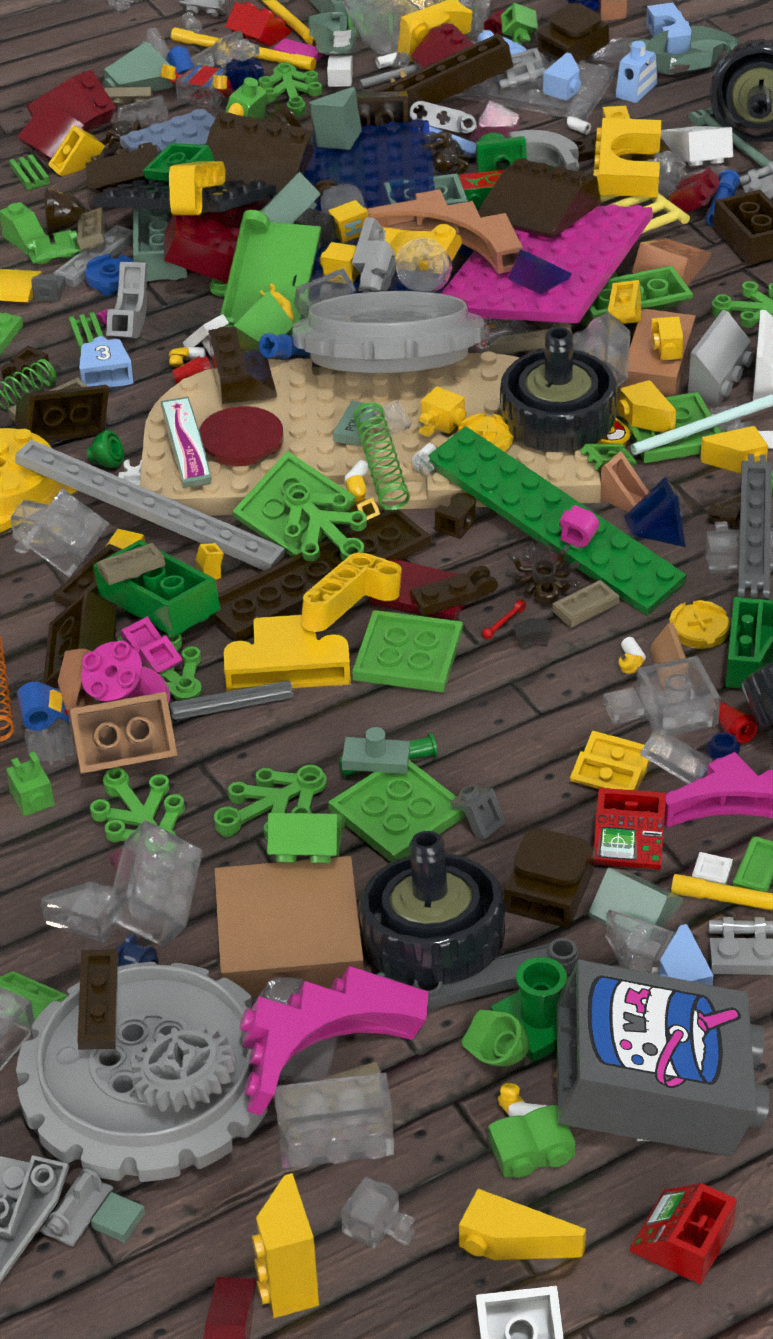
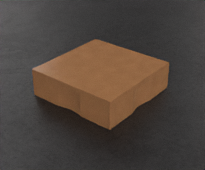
M351 856L331 858V863H310V860H299L296 862L214 868L221 978H228L249 993L251 998H258L259 996L270 997L298 991L302 986L301 980L331 989L336 978L341 979L348 966L364 971ZM292 978L294 979V981H288L286 979ZM292 986H297L298 990L293 991Z

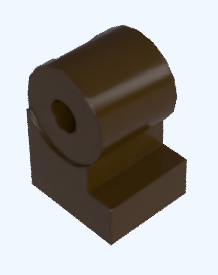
M457 493L451 497L448 507L439 505L435 510V531L461 539L476 520V499L469 493Z

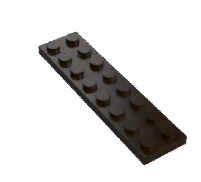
M399 509L387 510L367 520V526L362 531H354L350 528L342 532L346 538L361 540L364 545V553L389 561L392 559L401 560L431 545V536ZM328 539L318 544L320 556L315 561H306L302 557L301 552L218 593L220 610L209 617L234 641H240L254 634L253 621L255 618L290 616L302 610L304 594L343 561L340 549ZM308 550L306 552L313 553L315 550Z

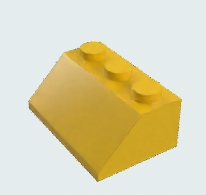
M293 1173L284 1175L257 1215L258 1234L251 1236L256 1255L254 1264L259 1280L256 1283L262 1305L269 1303L273 1319L319 1306L314 1237Z

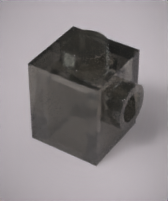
M309 208L294 220V224L321 227L317 250H323L337 238L334 216Z

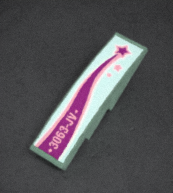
M189 397L161 401L171 450L174 453L183 488L211 484V474Z

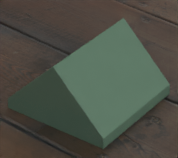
M354 87L309 102L315 143L318 147L350 150L362 130Z
M608 868L589 910V917L648 946L681 906L683 898L626 870Z

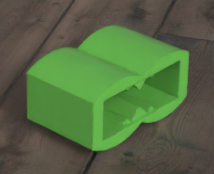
M558 1105L541 1107L524 1116L518 1115L503 1118L488 1126L489 1143L505 1178H523L530 1175L538 1167H560L575 1157V1140L569 1126L558 1124Z

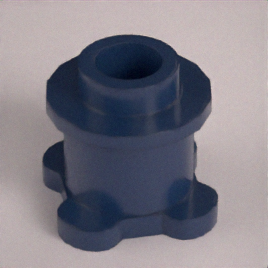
M129 934L126 940L116 947L119 957L118 967L144 962H155L158 965L157 951L151 946L143 947L136 944L137 936Z

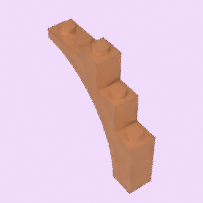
M440 189L415 194L416 200L368 208V218H375L382 227L432 231L440 224H447L455 228L456 235L461 236L462 244L480 253L491 263L497 274L523 269V247L506 213L480 218L473 201L447 205Z

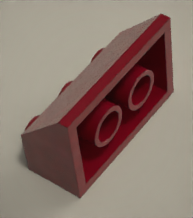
M453 23L442 24L440 27L430 30L412 53V60L422 69L474 44Z

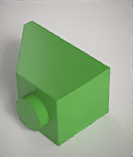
M21 202L13 203L7 208L0 210L3 237L28 255L29 251L26 243L31 242L32 238L45 236L34 212Z

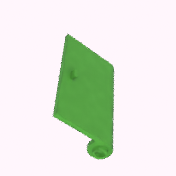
M247 210L243 213L220 314H224L229 322L225 327H233L262 297L261 290L264 293L267 291L271 292L269 289L270 284H274L276 291L290 301L294 315L293 324L302 320L321 233L320 226L270 222L269 217L265 213L257 210Z

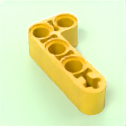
M222 161L176 164L170 167V207L174 216L201 214L203 207L202 188L223 185L225 182L226 172Z
M353 553L304 594L302 627L313 632L326 630L364 595L382 601L396 600L400 596L401 566L395 562L367 553Z

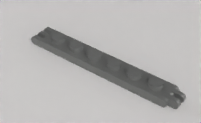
M748 454V461H742L738 597L740 598L745 597L746 591H750V598L757 599V591L762 592L763 600H769L772 462H766V455H760L759 462L754 461V454Z

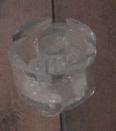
M417 238L406 242L400 248L396 256L397 275L400 281L412 291L436 292L450 278L452 262L448 252L438 242L429 238ZM427 260H429L427 262V265L429 266L428 270H422L421 272H419L421 269V267L418 265L419 262L422 261L425 263Z

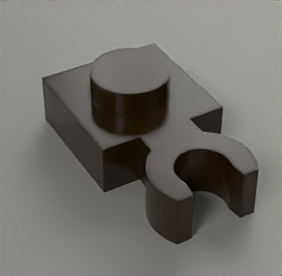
M26 346L10 358L11 363L1 368L2 378L5 379L10 375L13 377L15 372H22L24 367L30 368L32 363H37L40 359H45L49 362L48 354L31 346ZM34 365L32 369L37 372L36 365ZM25 370L23 374L30 375V370ZM21 374L15 376V379L19 382L21 381Z

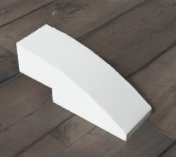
M353 55L329 56L327 68L328 87L351 86Z

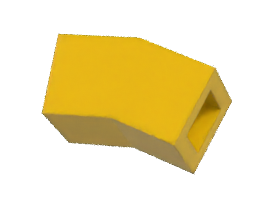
M373 497L354 504L349 510L350 513L354 511L363 512L364 510L367 520L380 515ZM360 519L354 520V522H356V523H359V522L362 521V520H360Z
M216 543L199 544L195 559L196 569L215 578V580L221 578L220 566L224 555Z

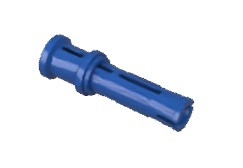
M723 170L719 174V187L714 193L715 197L706 216V222L709 226L713 227L715 200L736 194V188L740 184V176L734 170Z
M266 333L259 341L260 353L266 358H273L276 355L279 358H289L292 355H310L304 349L294 346L293 338L288 334L276 336L273 333Z

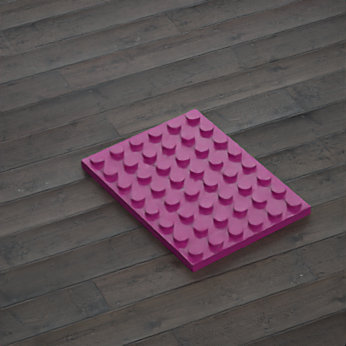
M616 204L597 206L553 239L514 229L523 247V269L497 274L491 263L480 253L474 251L441 294L464 300L468 306V311L478 314L482 318L579 323L653 218L652 207H642L640 205L623 207Z

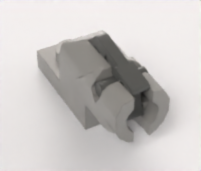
M365 218L352 264L361 274L358 291H363V293L387 291L399 264L395 259L396 252L385 241L386 231L375 218Z

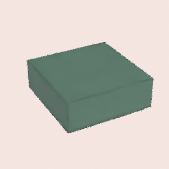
M111 1192L92 1218V1229L125 1243L145 1215L144 1206Z

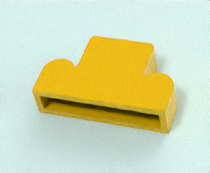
M302 615L255 618L253 621L254 644L246 641H235L228 644L224 649L226 692L286 680L291 682L292 688L350 685L348 642L344 637L333 634L326 635L317 640L316 632L308 631L302 627Z

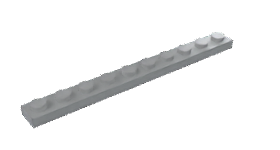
M30 440L16 453L15 463L199 543H216L223 553L264 571L277 565L284 557L285 548L36 441Z

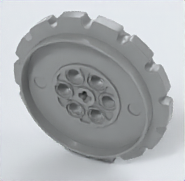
M381 291L343 295L315 303L309 308L308 317L297 321L293 325L292 336L294 346L309 352L311 360L322 367L358 373H400L439 368L464 359L468 355V348L485 338V323L481 316L468 311V306L464 300L454 296L418 291Z
M144 962L118 967L116 1049L78 1050L79 982L67 990L68 997L62 1002L53 1001L40 1013L31 1026L33 1040L24 1041L19 1052L16 1073L21 1086L18 1087L17 1091L21 1109L29 1128L38 1129L41 1145L60 1161L70 1163L74 1160H81L82 1169L87 1168L95 1171L100 1178L120 1181L124 1175L138 1176L141 1182L158 1181L178 1177L181 1175L182 1169L193 1165L197 1169H202L232 1152V1138L236 1136L249 1137L267 1113V1107L261 1116L247 1112L249 1096L244 1094L247 1079L250 1073L253 1072L254 1065L249 1064L252 1049L242 1047L244 1031L240 1030V1022L245 1009H252L251 995L228 978L224 977L215 981L209 977V970L193 965L172 963L170 966L156 965L155 962ZM188 1024H191L192 1030H197L200 1026L205 1025L208 1033L216 1028L220 1037L226 1035L236 1059L233 1061L236 1070L229 1073L230 1083H220L221 1094L212 1092L209 1095L210 1102L205 1103L200 1100L196 1102L195 1109L184 1105L179 1112H175L174 1107L171 1105L162 1112L159 1109L158 1103L148 1107L145 1099H139L130 1077L133 1074L131 1064L138 1062L135 1055L137 1052H147L146 1042L155 1043L158 1040L157 1034L161 1033L166 1036L171 1033L173 1027L178 1031H182Z

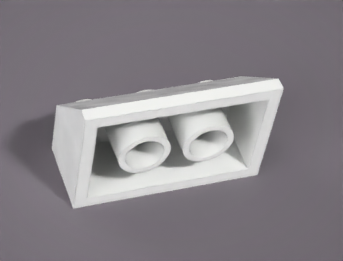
M760 310L753 401L773 394V316L766 310Z

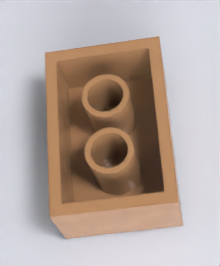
M166 692L67 710L79 774L178 756Z

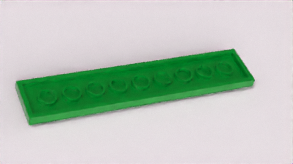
M467 426L463 427L426 457V463L432 469L557 555H559L561 550L565 551L564 560L596 582L601 580L616 592L619 598L645 616H648L686 583L687 575L596 513L594 514L599 521V529L587 546L576 547L562 541V527L559 526L563 513L566 510L570 511L574 505L585 510H591Z

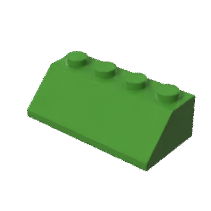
M673 266L610 278L580 320L582 326H593L597 323L611 321L609 320L608 306L613 283L639 280L642 310H667L672 307L681 306L693 298V293Z

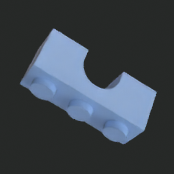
M673 2L647 6L646 27L651 35L654 37L669 30L664 52L681 54L691 49V28L688 21H685L681 11L676 8Z

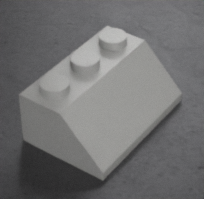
M721 311L690 354L688 393L699 392L704 403L719 406L724 397L730 395L732 386L735 382L738 383L740 381L743 370L750 367L753 359V353L750 352L751 340L728 311Z

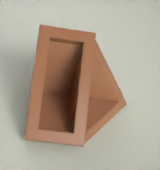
M622 451L618 452L601 467V500L636 514L653 499Z

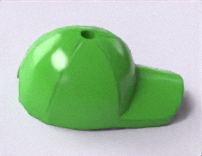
M479 1010L462 1039V1046L486 1064L509 1067L518 1064L525 1058L529 1049V1039L524 1026L515 1016L504 1012Z

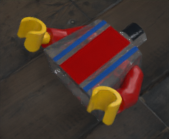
M166 64L162 66L160 76L168 78L171 83L176 85L177 101L217 109L223 98L230 97L233 92L231 82L227 79L226 71L220 65H214L213 67L195 65L183 74L177 73L174 66Z

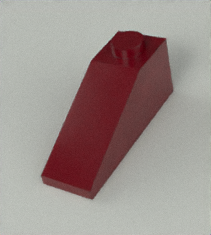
M216 1278L203 1339H250L256 1278Z

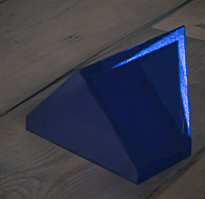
M520 249L508 279L536 293L542 294L570 279L572 273Z
M665 477L624 517L632 533L637 537L686 547L679 497L670 480Z

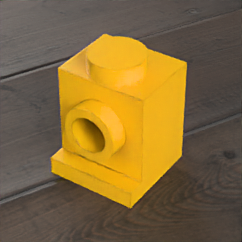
M679 317L652 318L651 343H653L654 350L659 351L660 361L682 359L683 333Z

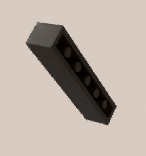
M499 33L373 92L407 91L408 112L410 106L417 101L432 104L441 103L444 99L460 94L474 85L481 84L485 80L503 74L506 70L513 68L509 44ZM418 105L419 108H414L413 113L421 112L423 106Z

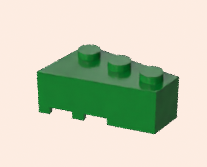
M734 597L725 687L742 689V682L745 678L761 667L773 662V600Z

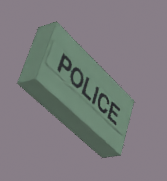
M351 401L333 432V441L356 446L361 445V438L359 437L353 414L364 402ZM374 406L365 407L358 412L357 418L366 410L378 408ZM367 412L359 421L364 422L371 417H377L379 412ZM362 427L361 430L365 432L370 427Z

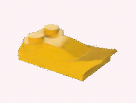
M446 0L402 16L397 56L401 60L409 59L414 62L412 60V53L432 28L440 27L442 24L453 23L463 34L471 32L472 10L466 8L458 0Z
M440 224L432 231H409L383 227L386 231L385 241L396 252L395 259L399 263L396 269L445 274L462 245L461 236L456 235L455 228L447 224Z

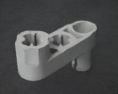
M424 101L413 103L408 112L410 118L415 123H422L455 133H470L476 126V120L470 114ZM418 105L423 106L422 110L426 112L425 117L421 116V119H418L417 114L413 113L414 108H419ZM441 111H446V116L450 117L448 123L444 122L445 125H441L440 120L436 118L438 113L442 114ZM465 119H469L471 121V126L469 128H466L464 126L463 121Z

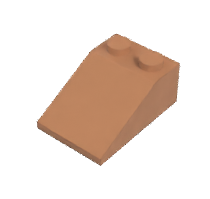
M668 238L641 242L632 273L673 266L688 286L711 258L712 253Z

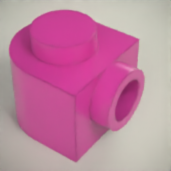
M576 505L570 511L566 510L559 523V526L562 527L561 540L576 547L587 546L599 529V521L595 514Z

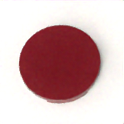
M237 406L220 410L205 419L199 428L205 452L214 457L215 462L229 466L257 464L258 459L269 454H276L284 441L283 425L279 418L273 413L258 407Z

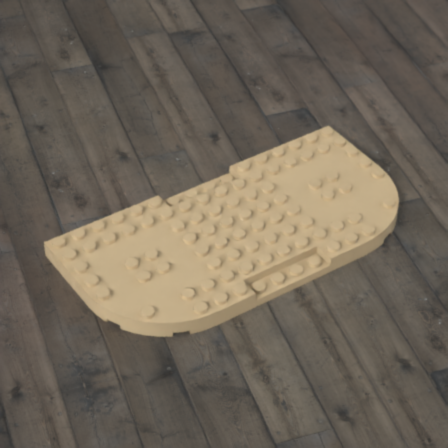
M490 351L468 353L464 359L447 366L400 373H358L339 371L326 367H312V360L303 358L288 360L268 359L277 397L222 404L214 368L202 371L182 379L181 382L162 395L151 409L144 429L140 486L209 516L233 515L232 511L277 461L289 451L347 490L345 485L347 473L358 461L363 460L367 462L362 444L356 446L333 441V432L353 400L364 403L374 402L383 407L387 426L392 436V443L395 445L397 459L400 461L399 467L403 470L402 475L405 478V484L408 486L410 493L408 503L400 509L438 508L439 505L448 507L453 495L467 492L432 469L427 463L416 470L412 465V458L428 443L438 448L457 433L458 427L450 434L436 429L429 438L419 434V429L424 426L419 421L421 400L438 386L465 397L466 418L478 413H485V416L493 417V414L500 415V383L506 369L520 357L495 354ZM189 397L198 428L210 415L226 408L251 406L267 410L277 416L283 425V444L276 454H269L258 459L257 464L247 466L224 465L215 462L214 457L205 452L211 474V484L183 488L174 453L171 450L161 401ZM383 427L372 428L368 431V433L378 432L382 430ZM366 435L365 439L367 440L372 435ZM386 435L374 436L369 441L381 440ZM387 437L383 441H390V438ZM513 438V443L505 453L578 502L600 503L601 481L599 470H596L594 467L596 463H590L587 460L589 455H583L580 452L582 449L570 452L540 451L527 447ZM367 442L366 446L370 448L375 443ZM388 443L377 444L372 449L383 448ZM370 451L369 455L372 456L377 451ZM391 451L380 452L376 454L374 457L386 456ZM392 453V454H391L390 456H388V457H394V458H395V454ZM372 459L371 462L375 464L380 459ZM393 459L383 460L377 465H386L392 462ZM375 467L374 471L378 472L383 467ZM395 467L386 468L380 473L391 472ZM399 469L394 474H400ZM369 470L363 477L367 489L365 499L373 497L378 510H386L379 504L376 488L373 484L371 471ZM377 475L376 479L380 480L386 475ZM390 476L382 481H391L396 479L398 476ZM400 477L395 482H402V478ZM380 483L379 487L382 489L384 486L388 484ZM393 484L390 486H400L401 484ZM404 491L388 492L383 497L395 498L402 495ZM407 494L396 500L382 499V502L387 506L398 505L405 500ZM476 499V507H487Z

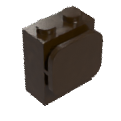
M579 3L568 4L554 12L549 17L550 24L537 31L538 51L555 61L559 60L566 53H571L577 64L610 44L608 23L602 21L599 13Z
M542 828L529 830L524 835L514 858L513 871L504 888L505 912L570 929L594 872L595 848L590 847L588 842L582 838Z

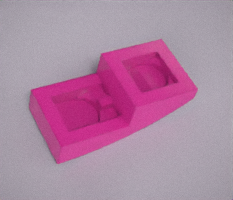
M148 617L121 630L120 636L139 653L142 664L146 668L153 669L160 674L182 663L183 659L168 637H161Z

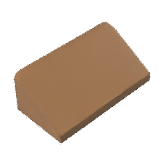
M668 623L653 641L649 651L662 688L685 687L687 682L688 663L673 623Z

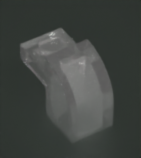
M235 31L216 40L213 45L214 65H220L221 69H224L223 71L229 74L245 67L247 59L260 54L259 45L243 39L242 31Z

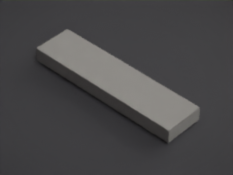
M115 225L105 233V242H102L99 247L91 250L85 248L53 272V274L65 276L66 285L76 287L85 280L87 263L95 257L111 254L112 259L133 243V230Z

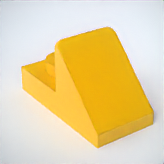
M639 280L612 284L608 306L609 320H615L616 324L635 323L642 320Z

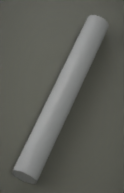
M414 64L359 80V86L361 89L389 82L392 78L395 80L401 78V69L407 75H410L421 68Z

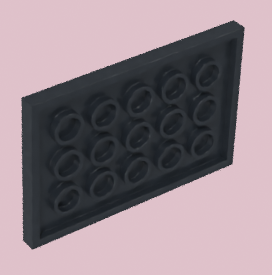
M244 179L229 180V183L224 182L223 185L202 188V211L223 212L276 195V185L266 184L265 180H253L250 183H244ZM135 180L132 181L133 184L118 185V188L103 189V194L93 196L94 206L171 210L169 181Z

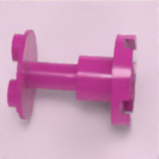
M126 641L105 643L94 651L88 652L83 657L82 685L85 691L95 700L110 702L166 692L169 704L170 691L166 681L153 669L142 667L139 653Z

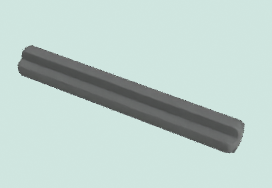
M286 680L173 701L169 706L170 714L173 720H180L287 700L293 697V688L291 682Z

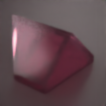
M488 98L476 120V126L470 135L469 141H479L481 137L488 133H499L505 138L509 137V132H514L517 129L522 116Z

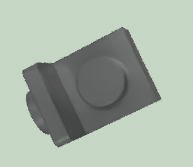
M46 274L33 276L31 280L34 301H60L66 286L65 276Z
M469 785L461 789L459 795L450 801L453 809L465 811L476 839L485 840L506 823L492 788Z

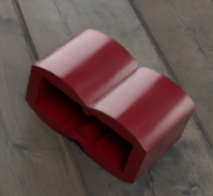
M706 168L682 179L678 189L671 193L669 201L686 214L707 205L711 195L718 190V176L711 168Z

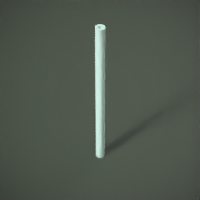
M773 394L631 444V451L634 455L771 407L773 406Z

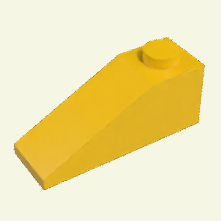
M477 1189L459 1223V1247L464 1248L472 1255L485 1256L492 1260L582 1258L585 1252V1228L481 1189Z

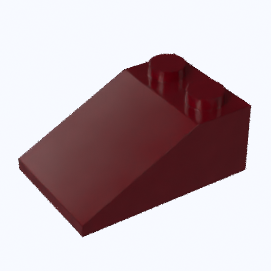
M92 69L71 77L26 107L33 117L43 103L47 101L81 122L86 127L84 130L86 132L109 123L116 109Z

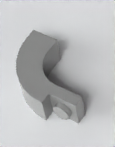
M542 130L509 132V138L518 136L526 138L528 161L546 163L555 167H565L568 170L579 171V148L570 139L557 133Z
M120 262L117 303L115 309H108L106 336L117 338H138L145 322L148 303V291H146L147 263Z

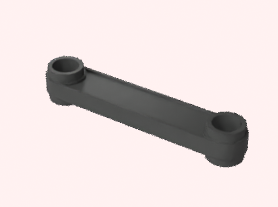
M558 938L547 945L496 957L481 972L465 980L442 985V981H439V984L435 986L419 985L418 981L415 980L412 987L428 991L427 1012H434L441 1006L518 987L516 980L517 969L524 961L530 958L548 957L554 959L565 968L567 977H569L579 959V953L576 944L572 940Z

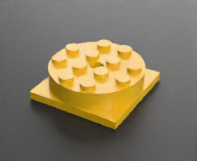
M0 428V533L78 491L15 463L16 453L30 440L51 448L47 441L31 433L28 429Z

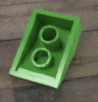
M268 813L267 854L276 855V862H296V856H310V863H331V856H339L345 818L338 814Z

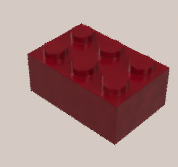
M172 215L164 232V261L228 283L240 229L229 228L221 225L216 220L205 219L197 215Z

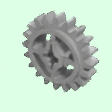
M188 1024L182 1031H178L173 1027L171 1033L166 1036L161 1033L157 1034L158 1040L155 1043L146 1042L147 1052H137L135 1055L138 1062L131 1064L133 1074L130 1077L139 1099H145L148 1107L158 1103L159 1109L162 1112L169 1105L174 1107L175 1112H179L184 1105L195 1109L196 1102L200 1100L205 1103L210 1102L209 1095L212 1092L221 1094L220 1083H230L229 1073L236 1070L233 1062L236 1059L226 1035L220 1037L216 1028L208 1033L205 1025L200 1026L197 1030H192L191 1024Z

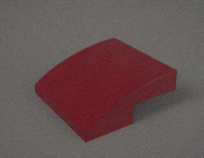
M45 101L17 138L21 143L37 150L42 157L51 160L73 125L83 130L86 127L65 111Z

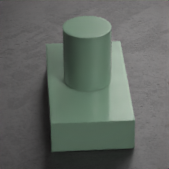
M379 727L368 729L366 731V738L346 737L342 756V770L407 774L410 741L386 740L385 731Z

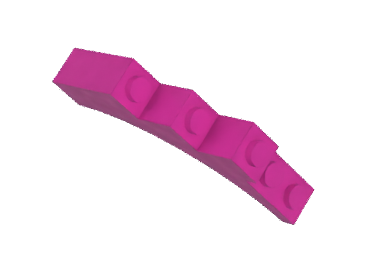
M735 752L725 757L717 758L708 764L706 777L699 778L693 783L666 794L664 826L669 828L688 820L713 815L743 814L773 818V769L767 770L758 776Z
M348 966L341 979L336 978L331 989L304 981L297 994L291 993L286 1005L259 996L252 1009H245L240 1022V1030L244 1031L242 1047L252 1049L249 1064L254 1065L253 1072L250 1073L244 1090V1094L249 1096L247 1112L260 1116L263 1114L275 1094L282 1068L293 1056L314 1043L334 1036L353 1033L388 1034L413 1040L426 1021L428 991Z

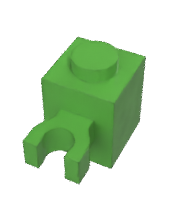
M513 3L501 14L503 34L513 37L512 42H517L522 45V42L529 43L530 36L538 30L536 11Z
M35 751L29 753L30 761L20 763L18 758L11 760L13 767L6 769L10 792L23 816L54 806L51 782L41 767L40 760Z

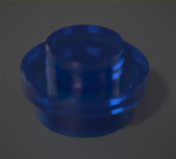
M720 732L715 734L708 742L707 752L714 760L734 752L739 756L740 745L734 735Z

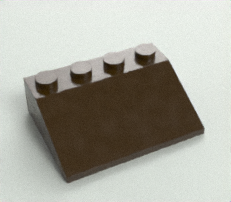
M219 111L211 126L206 145H209L214 160L224 163L226 172L225 183H229V180L244 179V183H250L253 180H265L266 184L276 185L277 194L299 172L302 175L304 174L313 156V130Z
M525 158L517 159L512 165L504 169L478 210L480 218L506 213L513 229L553 239L601 204L597 176L586 174L583 171L568 170L565 167H555L546 163L528 161Z

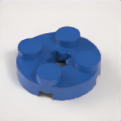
M111 254L95 257L86 265V283L91 288L100 290L102 295H112L119 287L120 262L134 261L124 255H119V259H111Z

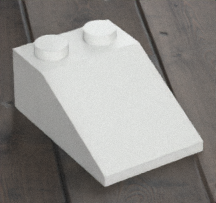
M692 126L661 130V138L674 153L677 160L688 162V166L703 165V160H709L710 164L724 163V158L733 157L732 127Z
M557 1286L476 1295L481 1339H564Z

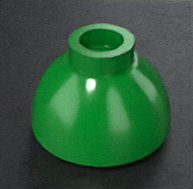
M105 430L98 434L93 440L92 446L87 448V456L92 463L97 462L105 468H119L124 460V448L116 433L111 430Z

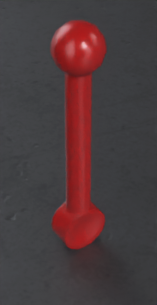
M518 600L511 611L491 628H485L482 631V637L486 640L492 639L497 629L517 612L522 613L525 610L526 602Z

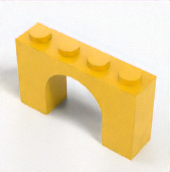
M602 118V128L597 127L594 176H597L600 195L658 197L660 162L630 161L619 156L625 154L659 155L661 120Z

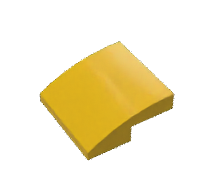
M0 269V301L29 302L34 296L31 280L33 276H40L41 271Z
M592 730L584 752L580 751L570 776V781L597 789L638 790L653 758L654 747Z

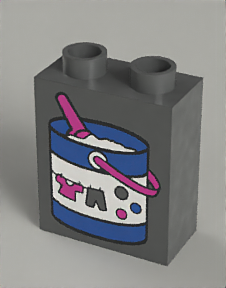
M578 959L557 1004L558 1124L732 1156L748 1128L760 1130L763 1127L770 1103L768 1086L755 1083L754 1069L760 1063L765 1036L762 1026L750 1024L748 992Z

